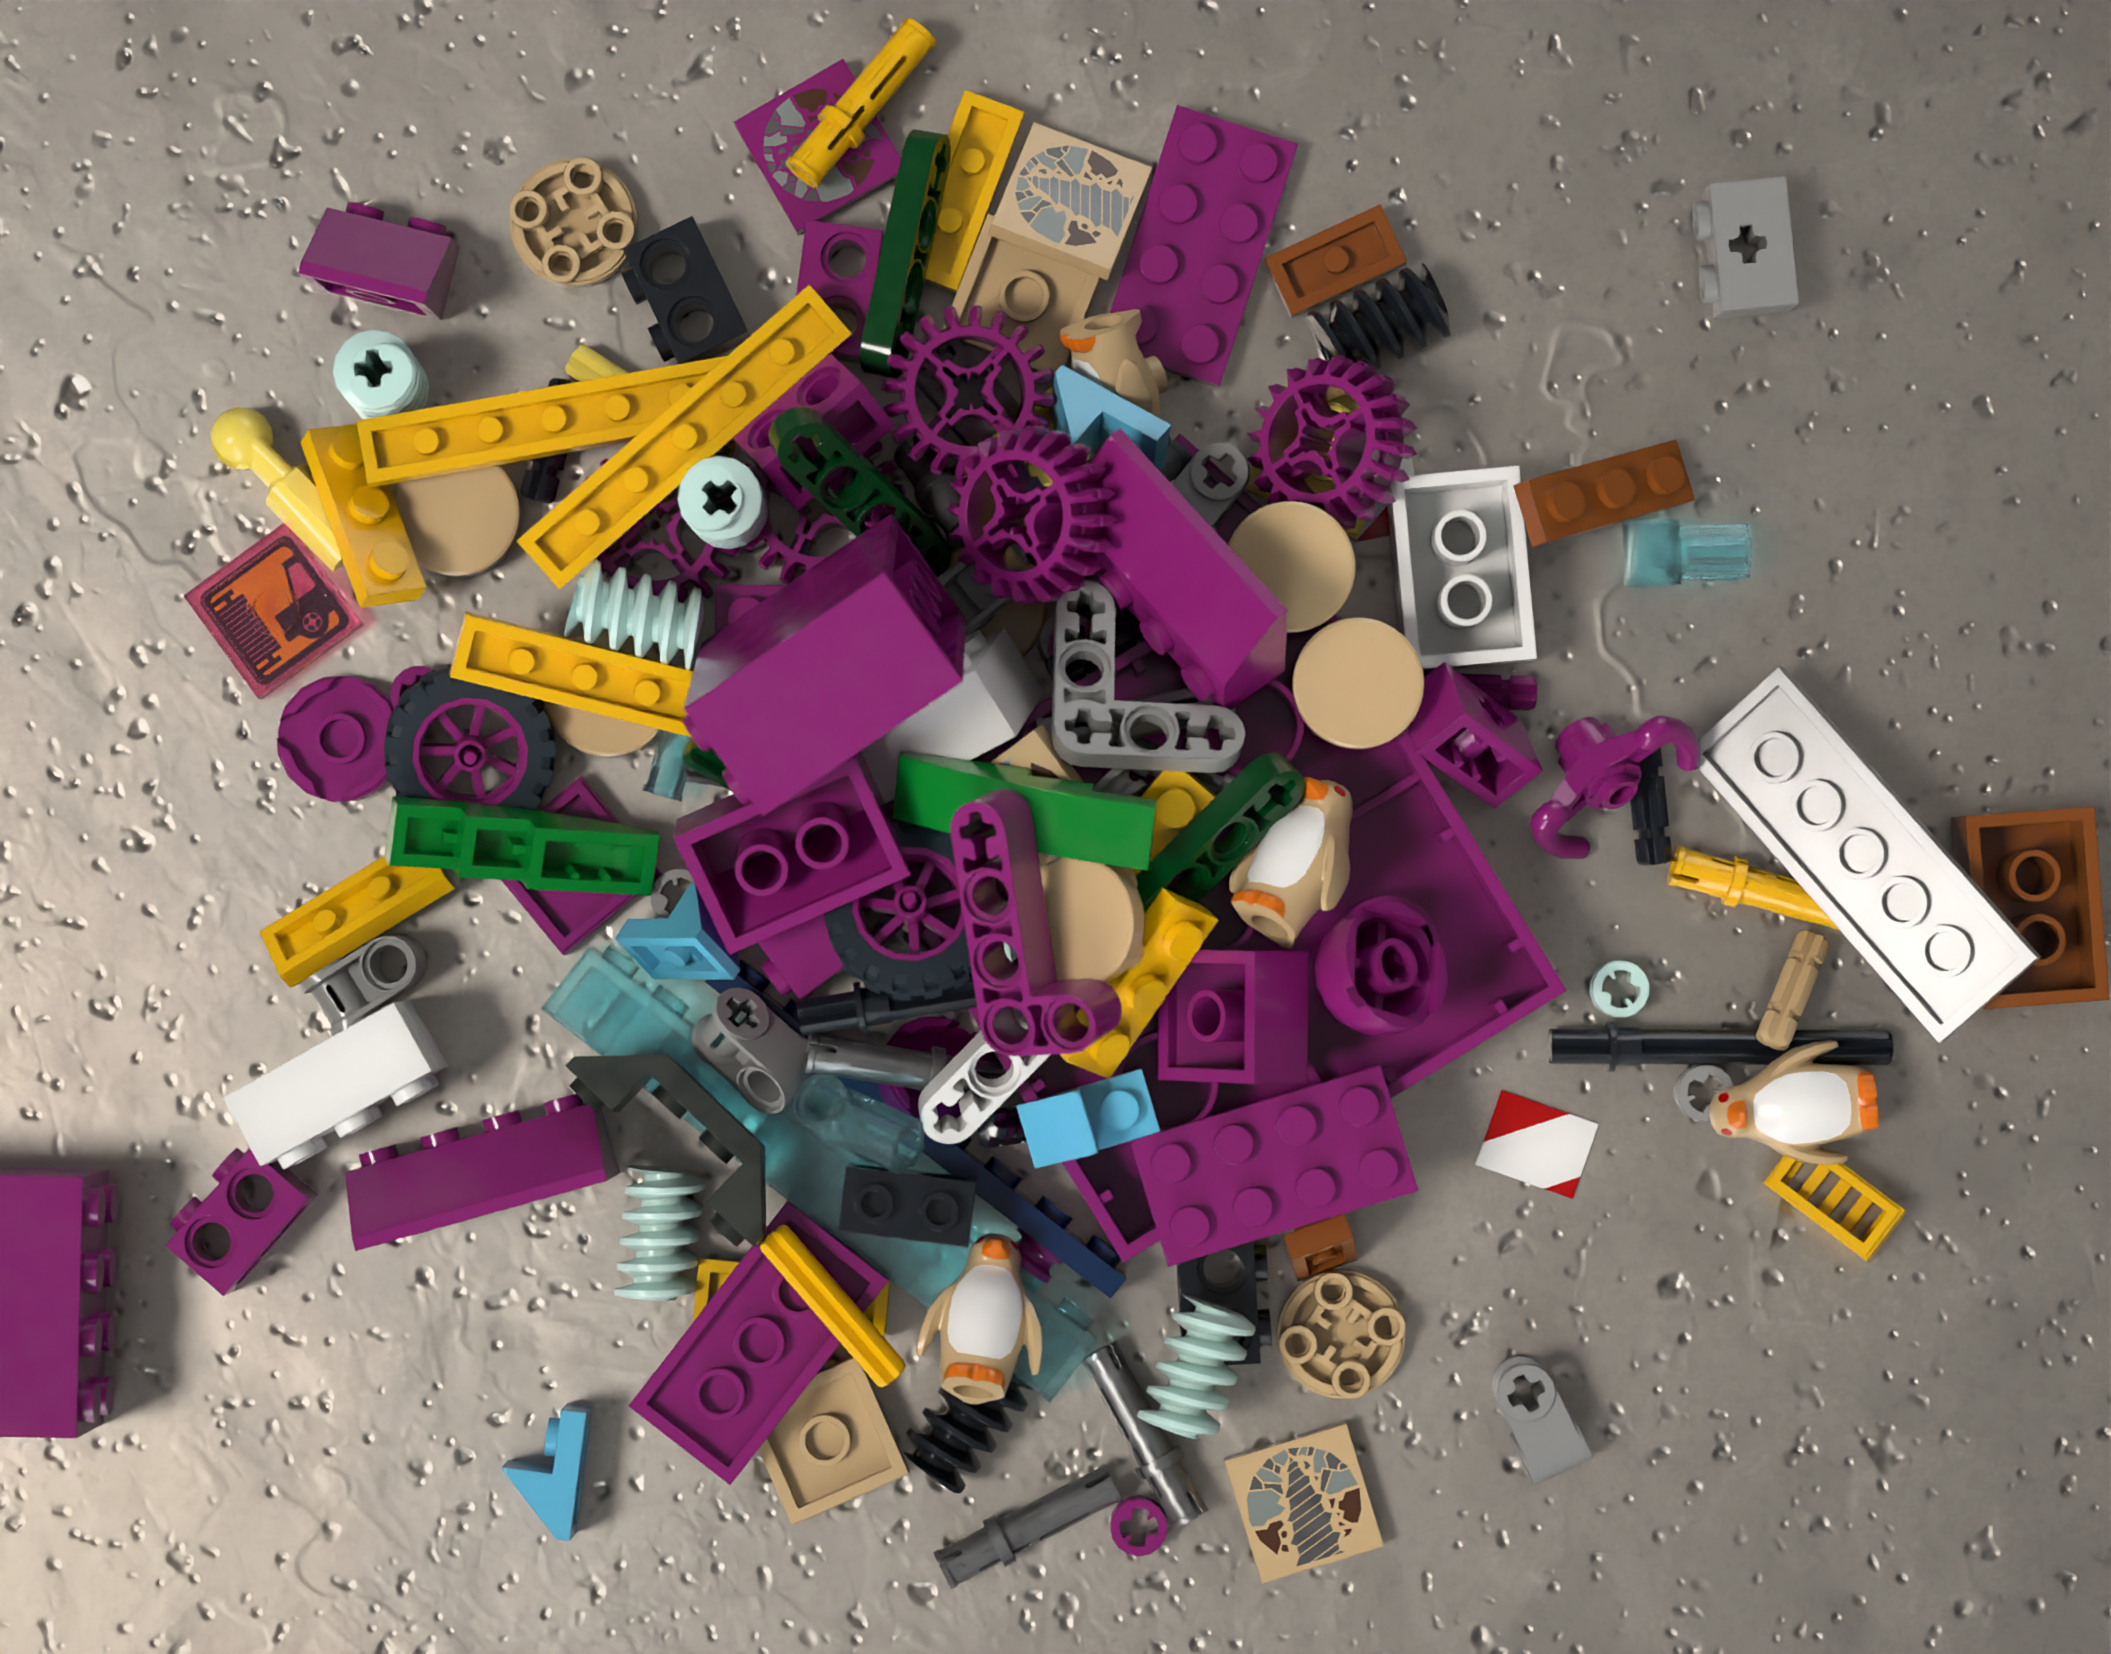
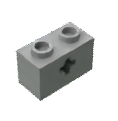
M1786 176L1709 183L1701 192V201L1694 202L1692 208L1696 240H1706L1708 265H1700L1699 288L1702 303H1712L1713 319L1789 312L1799 304ZM1740 234H1743L1746 245H1756L1757 251L1747 260L1746 264H1743L1741 253L1730 252L1729 248Z

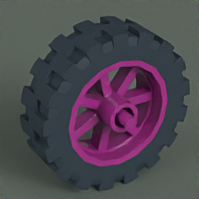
M448 664L446 669L437 672L434 669L420 677L418 683L413 685L412 688L408 687L403 692L397 706L389 717L384 741L386 775L389 783L392 784L396 791V797L460 801L529 810L536 809L542 801L543 793L550 786L553 779L556 758L554 728L542 700L451 678L449 675L451 664ZM460 705H475L471 726L463 730L459 728L446 712V710ZM485 707L501 714L509 725L484 736L480 732ZM435 718L440 721L454 738V743H423L426 730ZM516 735L518 744L516 764L486 751L487 748ZM423 756H454V761L438 781H435L426 768ZM484 763L509 774L503 783L485 792L480 771ZM462 769L470 772L475 794L456 793L447 789V787Z
M893 821L892 824L907 865L923 867L916 886L905 887L901 880L891 884L896 893L894 901L867 897V894L824 913V920L831 945L840 958L843 967L853 978L856 976L863 981L866 988L878 994H881V991L891 993L893 998L898 1000H911V996L924 995L925 1000L942 996V990L954 986L955 989L961 987L970 980L969 974L972 973L951 834L917 824L900 826L899 821ZM935 871L948 878L956 889L930 898L925 896ZM960 903V917L955 930L930 915L931 911ZM864 910L895 914L896 916L872 937L865 925ZM926 928L946 939L937 948L920 953L919 933L923 932ZM901 929L909 934L910 954H898L882 946Z

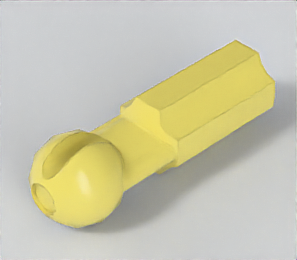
M235 407L222 413L215 420L211 429L212 449L218 460L232 469H251L269 487L266 505L333 572L340 567H344V562L308 463L290 466L272 448L273 433L269 422L264 415L254 409Z

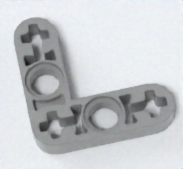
M1084 580L1085 586L1075 592H1063V595L1057 601L1053 640L1052 743L1058 756L1067 763L1080 767L1217 773L1231 768L1240 757L1245 738L1244 725L1237 714L1228 708L1214 705L1114 700V599L1105 587L1097 582ZM1080 603L1089 604L1091 614L1094 615L1089 632V640H1077L1079 616L1075 612L1077 605ZM1075 660H1088L1098 666L1102 678L1092 686H1079L1069 680L1065 668ZM1076 722L1088 723V730L1092 733L1089 744L1077 743L1076 733L1073 732ZM1112 722L1121 723L1117 740L1118 747L1110 746ZM1139 723H1153L1162 728L1166 734L1167 741L1158 749H1142L1131 739V729ZM1179 725L1187 726L1184 739H1187L1184 750L1175 749L1180 731ZM1214 728L1219 730V737L1224 740L1221 750L1209 749V742L1207 739H1204L1207 729Z

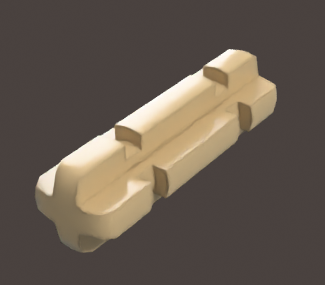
M1801 930L1797 933L1788 954L1789 959L1786 960L1768 1003V1011L1765 1012L1756 1033V1038L1761 1044L1779 1051H1784L1789 1047L1798 1026L1797 1022H1799L1818 977V970H1820L1830 947L1829 941L1824 936L1815 934L1810 930Z

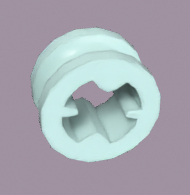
M1612 960L1602 964L1594 971L1589 981V995L1592 1003L1600 1012L1612 1017H1628L1636 1014L1644 1007L1649 997V982L1646 974L1637 965L1629 961ZM1617 970L1627 972V983L1636 987L1633 1000L1630 1001L1628 998H1623L1624 1006L1622 1007L1610 1005L1612 1000L1611 994L1602 991V984L1605 978L1616 979L1614 971Z

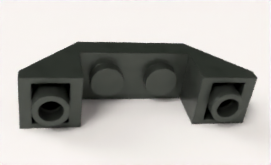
M667 1054L574 1056L569 1061L566 1067L577 1077L569 1085L570 1088L596 1112L606 1105L612 1111L619 1113L653 1077L659 1085L652 1094L678 1119H681L687 1111L692 1114L706 1128L698 1138L720 1160L727 1164L735 1156L742 1163L706 1201L717 1211L709 1221L736 1247L744 1239L753 1247H758L761 1244L762 1240L767 1237L765 1145L672 1056Z

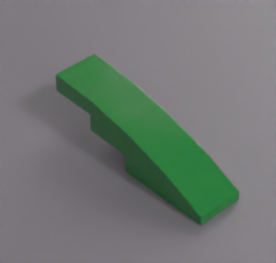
M900 752L893 808V818L950 834L951 820L954 813L962 805L995 789H1011L1020 794L1029 805L1033 818L1038 853L1148 871L1157 799L1093 791L1094 784L1030 776L1031 768Z
M392 796L385 859L389 866L453 869L459 878L522 881L526 889L651 896L660 834L655 830L522 808Z

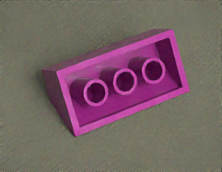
M1119 428L1107 438L1089 463L1099 464L1107 468L1097 482L1099 488H1109L1116 493L1108 501L1104 502V513L1111 514L1118 521L1113 523L1112 526L1103 527L1102 535L1113 547L1109 548L1106 552L1095 553L1102 568L1095 572L1099 576V584L1110 592L1116 608L1122 610L1127 607L1140 621L1141 633L1151 648L1160 655L1168 653L1182 668L1181 675L1184 682L1198 699L1205 701L1209 698L1215 706L1231 710L1285 671L1288 610Z
M572 1094L544 1102L546 1115L523 1122L519 1110L482 1120L485 1132L460 1139L458 1128L455 1127L420 1137L423 1150L399 1156L396 1144L359 1154L362 1167L345 1172L351 1234L355 1251L610 1180L620 1173L602 1108L596 1112L588 1104H583V1100L577 1094Z

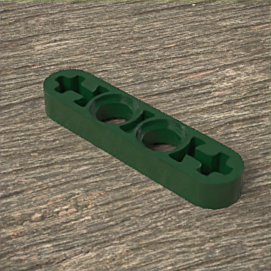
M913 129L905 141L862 335L860 364L864 373L898 378L902 372L893 369L887 364L889 355L897 354L908 359L909 350L902 345L900 338L905 332L911 334L914 332L949 170L951 146L947 134Z
M799 406L788 409L778 415L769 430V443L779 462L789 474L856 537L871 528L865 525V519L873 508L883 504L893 505L896 507L894 518L904 532L909 535L912 542L921 550H928V553L923 558L937 578L948 569L951 560L950 549L936 525L820 413L812 408ZM800 434L805 438L811 437L819 451L814 460L809 452L800 444L791 443L795 436ZM846 466L857 469L856 478L848 487L841 490H829L825 487L828 476L836 469Z
M1277 752L1266 753L1248 764L1150 861L1148 871L1141 870L1136 875L1137 890L1142 901L1144 914L1162 888L1198 903L1265 837L1269 829L1277 821L1285 817L1296 806L1305 790V780L1302 774L1283 755ZM1236 822L1226 836L1214 842L1221 830L1229 824ZM1189 868L1182 880L1174 886L1167 888L1176 875Z

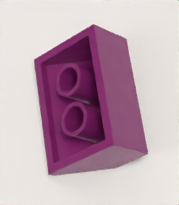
M861 751L765 816H762L752 801L744 805L732 794L676 820L673 839L729 955L910 876L909 867L884 799Z

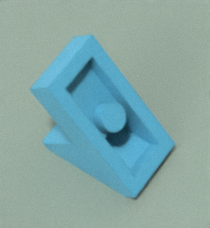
M1060 366L1055 372L1053 395L1056 396V403L1051 407L1050 412L1054 431H1063L1071 434V444H1083L1085 447L1091 448L1088 458L1089 462L1107 438L1121 428L1155 467L1161 471L1166 462L1171 424L1066 366Z
M694 882L689 885L668 918L627 919L615 937L622 947L653 979L734 980L741 970L738 951L729 955Z
M1141 1068L1016 1105L1035 1168L1098 1153V1150L1160 1132Z
M567 1403L561 1409L560 1419L549 1418L544 1456L554 1457V1465L508 1460L502 1466L506 1476L557 1540L570 1541L576 1534L593 1406Z

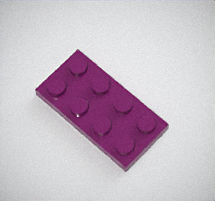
M1180 105L1176 106L1110 313L1133 309L1140 310L1142 323L1135 336L1138 348L1144 358L1155 356L1161 362L1164 371L1213 387H1220L1298 143Z
M1381 1065L1352 1072L1130 1141L1168 1267L1419 1191Z
M789 1200L766 1228L768 1236L778 1226L783 1224L789 1226L863 1313L890 1279ZM760 1245L758 1247L752 1246L632 1400L629 1407L731 1485L836 1350L840 1342L764 1255Z

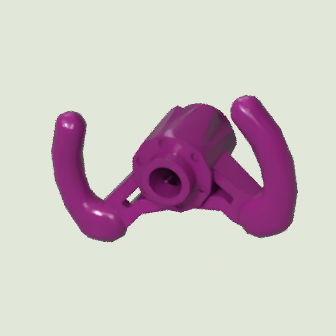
M1663 715L1655 716L1640 725L1637 730L1619 736L1615 734L1608 723L1600 724L1594 717L1581 718L1568 725L1559 734L1555 742V748L1560 754L1557 762L1566 775L1550 800L1541 805L1531 817L1530 827L1535 842L1544 852L1560 859L1586 858L1590 852L1588 840L1582 836L1559 833L1558 831L1587 804L1595 809H1617L1627 804L1637 793L1638 784L1642 777L1638 763L1668 743H1673L1676 748V761L1680 769L1684 771L1696 770L1700 763V743L1694 730L1677 718Z

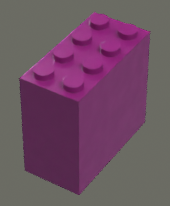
M890 514L701 643L683 708L688 714L683 718V723L692 739L703 751L713 748L725 764L727 769L722 774L735 797L744 805L752 801L762 816H765L962 683L966 617L894 516Z
M0 1167V1437L78 1438L103 1424V1415H110L112 1412L114 1382L111 1376H104L105 1351H112L114 1347L116 1323L114 1313L106 1312V1288L113 1287L116 1281L117 1254L114 1248L107 1247L108 1223L116 1222L119 1194L117 1185L109 1184L108 1169Z

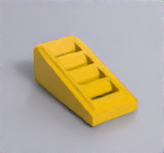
M1783 1156L1763 1184L1869 1263L1906 1216L1907 1211L1843 1163L1819 1164L1800 1190L1795 1192L1787 1185L1804 1163ZM1832 1171L1841 1179L1819 1208H1816L1808 1201ZM1853 1187L1862 1195L1840 1224H1838L1830 1216ZM1874 1203L1883 1211L1861 1240H1859L1851 1232Z

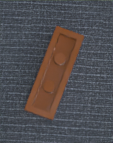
M1677 440L1535 477L1513 485L1532 547L1681 506L1695 500Z

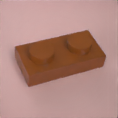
M1381 204L1265 257L1264 263L1291 319L1405 266L1407 259Z
M1345 1213L1294 1228V1232L1283 1236L1289 1260L1298 1282L1357 1260L1354 1237Z

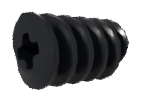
M1422 263V280L1407 267L1400 270L1398 273L1399 291L1387 279L1382 278L1375 283L1376 302L1364 290L1358 289L1352 294L1353 312L1341 301H1332L1329 304L1330 323L1315 310L1307 313V322L1322 359L1330 361L1332 356H1343L1353 360V363H1357V359L1363 357L1370 365L1375 367V370L1381 368L1380 348L1386 346L1400 360L1404 358L1403 338L1408 335L1421 349L1428 347L1426 327L1430 325L1444 338L1451 336L1446 305L1426 265Z
M1013 1372L1010 1384L1003 1398L981 1404L963 1402L940 1387L937 1393L947 1407L946 1411L942 1413L924 1408L921 1413L931 1427L929 1433L909 1428L906 1434L916 1450L913 1454L904 1452V1454L932 1479L950 1491L961 1494L966 1484L957 1468L970 1473H977L979 1471L981 1463L973 1448L992 1453L997 1443L988 1428L1008 1432L1013 1424L1003 1408L1006 1407L1024 1412L1028 1407V1402L1019 1387L1033 1391L1034 1389L1016 1372Z

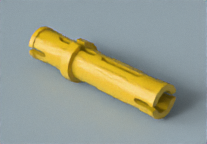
M904 18L901 26L872 61L866 65L862 73L834 106L826 105L817 115L820 123L792 157L785 161L789 170L797 178L812 188H818L823 178L848 148H858L865 139L863 130L897 92L926 54L937 45L932 34L917 21L911 18Z
M1680 845L1674 851V856L1677 858L1672 857L1667 885L1691 889L1722 898V905L1735 908L1740 903L1839 930L1794 877L1747 865L1748 859L1738 856L1727 860L1687 849Z

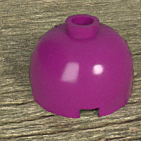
M1380 900L1345 915L1336 921L1325 935L1319 946L1315 962L1316 983L1325 1006L1339 1022L1363 1034L1385 1036L1399 1034L1423 1024L1428 1015L1439 1010L1444 1002L1448 983L1445 954L1439 942L1433 945L1430 944L1427 935L1420 928L1428 923L1418 912L1400 902Z

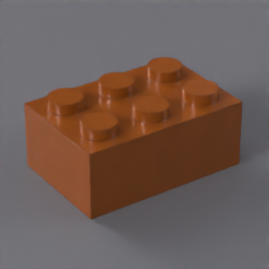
M2095 806L1951 817L1954 859L2041 956L2038 961L1983 1009L2110 1000Z

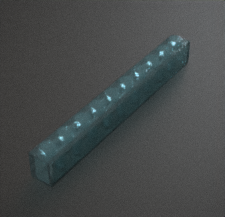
M609 945L603 953L595 947L587 948L541 1009L601 1056L654 1054L672 1056L765 1145L766 1184L929 1309L940 1293L958 1278L967 1263L970 1248L978 1237L985 1234L972 1225L970 1243L967 1248L838 1232L846 1166L851 1162L890 1167L892 1163L864 1141H861L856 1149L835 1134L840 1128L841 1123L812 1101L804 1110L791 1100L782 1111L776 1114H767L752 1107L735 1087L713 1067L702 1061L695 1053L691 1043V1031L695 1024L684 1017V1014L690 1007L683 1000L661 984L658 985L654 992L645 987L633 977L639 970V967L614 947ZM721 1032L713 1041L712 1046L716 1048L726 1036ZM652 1077L643 1088L653 1095L652 1092L658 1087L659 1083ZM688 1111L682 1117L699 1132L703 1133L706 1130ZM1021 1266L1020 1274L1025 1293L1035 1308L1042 1328L1043 1353L1038 1375H1032L1026 1345H1023L1013 1375L1050 1403L1097 1343V1335L1089 1330V1327L1095 1320L1066 1297L1063 1298L1059 1305H1056L1038 1291L1043 1282Z

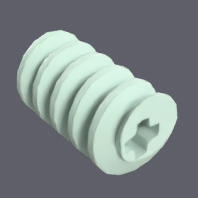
M369 330L357 333L345 341L336 354L333 367L336 387L363 419L424 409L428 403L430 386L426 371L405 342L390 332ZM386 371H390V372H391V373H389V374L382 375V372H386ZM381 383V386H378V387H373V386H372V384Z
M721 456L703 459L687 471L680 483L678 503L682 517L700 539L713 547L734 549L745 546L758 537L766 524L769 506L765 490L749 467L736 459ZM719 492L725 497L732 496L731 498L737 505L736 509L729 515L721 509L717 511L716 506L712 502L713 497Z
M594 560L584 575H580L565 626L564 637L567 638L579 622L583 623L584 640L588 644H593L602 631L607 629L610 649L618 651L629 636H633L635 655L643 658L653 643L656 642L659 644L660 661L667 665L678 650L682 649L684 650L686 670L690 671L706 611L703 608L701 588L694 587L685 601L681 603L678 602L677 586L674 581L669 580L661 593L655 596L652 590L651 575L644 574L634 589H629L626 568L619 567L607 583L602 580L601 562Z
M650 1165L626 1166V1168L643 1175L644 1179L643 1182L624 1187V1193L640 1200L641 1207L622 1212L621 1219L638 1226L639 1229L638 1233L619 1238V1244L635 1251L636 1258L617 1263L616 1270L633 1277L634 1280L633 1284L615 1288L614 1295L641 1300L674 1301L679 1296L696 1291L695 1280L679 1273V1271L694 1268L699 1262L698 1255L682 1248V1246L701 1240V1231L685 1223L684 1220L703 1214V1204L688 1198L687 1194L706 1189V1180L690 1171L678 1168Z
M1182 1294L1196 1306L1194 1312H1174L1172 1319L1187 1330L1186 1336L1165 1337L1163 1342L1178 1355L1176 1361H1157L1155 1364V1368L1169 1379V1383L1167 1386H1148L1146 1392L1161 1405L1159 1410H1139L1137 1417L1178 1435L1200 1439L1198 1435L1217 1434L1220 1429V1423L1206 1411L1227 1409L1229 1399L1215 1386L1235 1385L1238 1380V1375L1224 1361L1245 1360L1247 1351L1233 1339V1336H1252L1255 1333L1256 1327L1246 1317L1233 1310L1197 1297Z

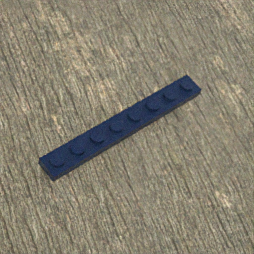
M739 960L741 970L734 980H705V983L720 994L729 988L737 987L752 991L791 1029L801 1035L796 1001L791 998L783 1006L764 991L771 982L744 960ZM747 1009L742 1010L746 1015L748 1014ZM807 1034V1035H802V1036L805 1037L806 1039H808V1035H809V1034ZM823 1074L951 1175L978 1178L976 1194L1107 1297L1111 1299L1126 1280V1273L1117 1267L1122 1260L1116 1250L1094 1234L1087 1243L1067 1228L1073 1217L1045 1195L1035 1203L1016 1188L1023 1179L995 1156H992L985 1164L968 1151L966 1147L972 1141L970 1137L955 1144L939 1143L930 1137L911 1131L892 1115L880 1095L878 1083Z

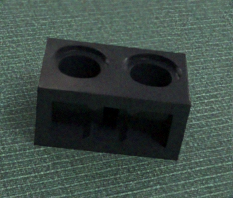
M693 216L623 249L630 266L620 270V273L636 305L648 300L658 323L648 327V331L664 362L672 358H676L678 364L711 359L741 345L751 336ZM666 253H675L685 259V271L682 277L671 284H661L652 278L654 262L658 257ZM702 310L713 317V328L710 334L705 339L697 342L683 339L679 333V325L682 318L691 311Z
M850 1162L846 1166L838 1232L968 1248L978 1178Z
M1254 1241L1229 1248L1228 1250L1234 1252L1239 1257L1240 1269L1237 1276L1227 1283H1215L1204 1274V1262L1208 1255L1176 1264L1179 1312L1195 1311L1196 1306L1182 1295L1185 1294L1215 1303L1243 1315L1256 1327L1254 1335L1242 1336L1237 1342L1247 1351L1245 1360L1224 1361L1226 1365L1261 1364L1260 1348L1272 1347L1270 1309H1258L1256 1290L1257 1283H1268L1266 1244L1254 1245ZM1180 1325V1337H1185L1187 1330Z

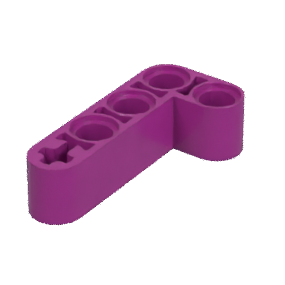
M1004 788L989 791L962 805L954 813L951 820L950 834L979 1022L984 1040L991 1049L1007 1056L1070 1054L1083 1051L1108 1035L1118 1026L1122 1016V1005L1118 994L1104 981L1091 978L1057 980L1033 818L1029 805L1020 794L1011 789ZM994 877L1001 880L1006 886L1009 894L1008 902L997 893L994 886ZM1004 942L1015 950L1019 960L1018 966L1007 958ZM1074 1004L1080 1006L1086 1012L1089 1019V1027L1081 1024L1074 1012ZM1014 1007L1025 1015L1028 1022V1030L1021 1027L1016 1021Z

